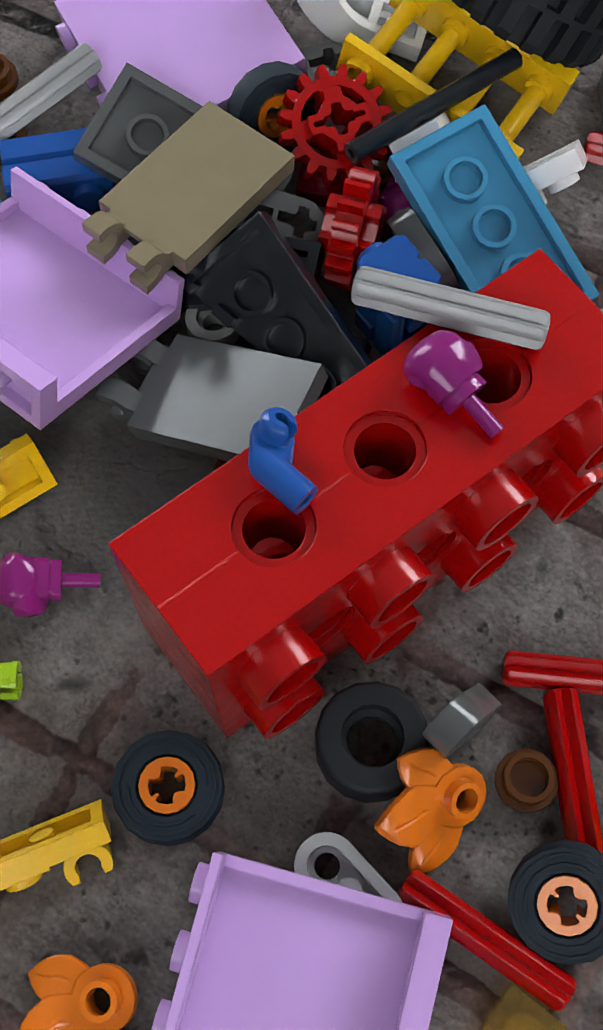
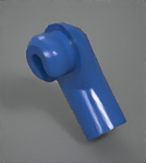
M272 407L265 410L261 414L260 420L256 421L252 426L249 436L248 469L258 483L294 514H298L315 498L318 487L292 465L294 435L298 427L295 417L286 409Z

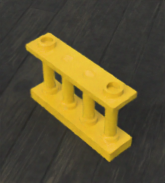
M390 0L388 5L396 10L368 44L351 32L346 36L335 69L337 71L340 64H346L347 78L355 80L362 71L367 73L364 87L369 91L374 87L381 86L383 91L377 100L384 105L391 106L392 110L396 113H400L437 91L428 84L454 50H457L481 66L510 48H515L521 54L523 64L519 69L500 80L522 95L502 121L499 128L518 160L523 154L524 149L513 141L539 106L552 115L556 112L580 73L576 68H567L561 63L552 64L546 62L542 57L535 54L530 55L520 50L517 45L510 41L502 40L494 35L491 29L473 20L465 9L459 8L452 0ZM412 21L436 36L437 39L410 73L386 57V54ZM490 86L445 111L450 123L471 112Z

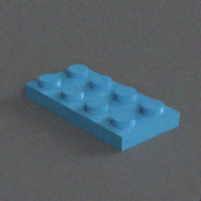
M485 104L389 157L387 162L388 168L453 271L461 290L477 292L541 248L592 301L600 295Z

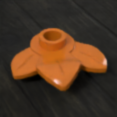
M422 747L409 751L397 758V769L400 779L406 788L382 813L374 824V829L389 841L399 846L410 847L408 868L411 872L413 870H420L423 873H427L438 868L456 850L463 827L473 821L482 810L486 800L487 788L484 777L477 769L464 763L451 764L436 749Z
M72 954L52 955L36 964L28 972L30 984L41 1001L28 1012L21 1023L20 1030H122L130 1023L137 1010L138 991L132 976L119 965L101 963L90 967ZM97 988L104 989L110 996V1008L107 1012L99 1010L95 1003L94 994Z

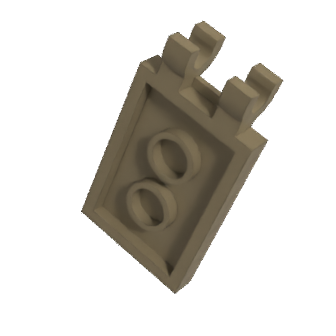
M209 101L99 200L100 211L95 212L82 223L83 231L94 238L86 245L87 252L103 264H106L130 236L139 241L140 243L135 245L126 254L127 262L137 268L129 275L130 283L148 295L162 280L164 274L173 266L188 274L294 171L295 155Z

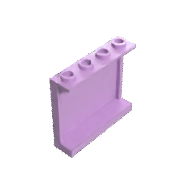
M266 0L54 1L62 23L56 25L55 29L67 52H71L81 43H87L101 61V70L85 82L89 89L96 86L99 87L102 93L96 96L100 106L126 62L201 106L211 101L226 112H228V102L234 87L247 72L263 63L275 61L289 63L297 66L308 76L305 57Z
M16 166L10 170L11 197L0 203V401L39 430H42L180 320L185 279L170 269L164 274L158 285L147 295L130 283L129 275L137 268L128 263L126 259V254L134 247L128 239L120 246L116 254L106 264H103L87 252L86 245L94 238L83 231L82 223L90 215L85 210L76 207L51 190L43 182L36 180Z
M221 851L212 853L210 864L199 862L188 902L198 904L191 932L183 929L180 930L170 961L169 971L179 973L172 1001L163 998L160 1001L151 1030L429 1029L453 919L449 915Z

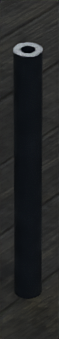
M510 48L344 145L347 158L354 164L360 162L514 72L523 64L521 54L517 49Z

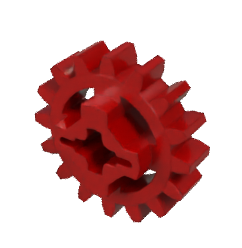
M324 64L319 65L314 74V82L310 77L302 73L295 84L298 92L288 89L282 100L289 109L280 110L276 118L277 124L288 128L280 134L277 140L279 146L292 145L294 149L292 154L295 155L294 164L300 161L306 164L303 178L308 180L315 171L321 172L323 185L327 187L330 186L338 174H340L341 180L344 183L345 179H348L350 169L354 168V166L373 170L374 165L371 159L381 161L388 152L386 147L356 164L352 163L345 154L344 145L355 139V136L361 135L363 131L370 130L379 125L392 113L391 106H378L376 102L383 91L382 87L377 86L368 91L364 87L367 73L364 71L359 73L355 80L347 78L346 64H340L335 76L329 75ZM312 98H315V115L308 116L305 121H301L303 107ZM329 117H331L334 125L343 124L345 127L340 135L336 127H326L324 125ZM311 147H314V148L318 149V150L321 151L322 153L326 154L327 157H324V156L320 155V154L317 153L315 150H313Z
M354 166L349 171L348 179L344 181L342 195L331 193L328 198L322 228L318 236V242H322L326 249L325 252L328 253L324 264V269H326L324 281L328 285L351 290L358 270L357 260L360 254L371 244L380 242L388 207L377 204L381 182L380 172Z

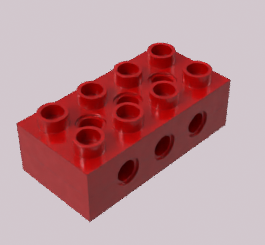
M541 248L475 292L546 310L550 313L551 322L545 343L541 349L533 350L429 324L294 416L298 427L294 435L292 465L318 487L315 498L302 512L294 514L252 477L248 469V447L108 543L143 626L226 738L249 721H252L264 739L272 738L285 731L313 709L324 696L325 690L314 677L322 667L350 646L353 647L365 664L379 660L400 645L421 624L424 617L413 603L427 589L448 575L462 593L472 590L492 576L513 556L518 548V544L508 533L519 525L532 511L539 507L554 524H559L579 511L603 488V469L600 467L603 464V312ZM438 330H447L456 333L465 341H470L475 346L483 363V367L478 374L487 382L485 387L476 395L504 426V429L492 439L463 406L449 416L442 406H438L427 394L426 390L411 385L406 379L403 369L405 357L421 340Z

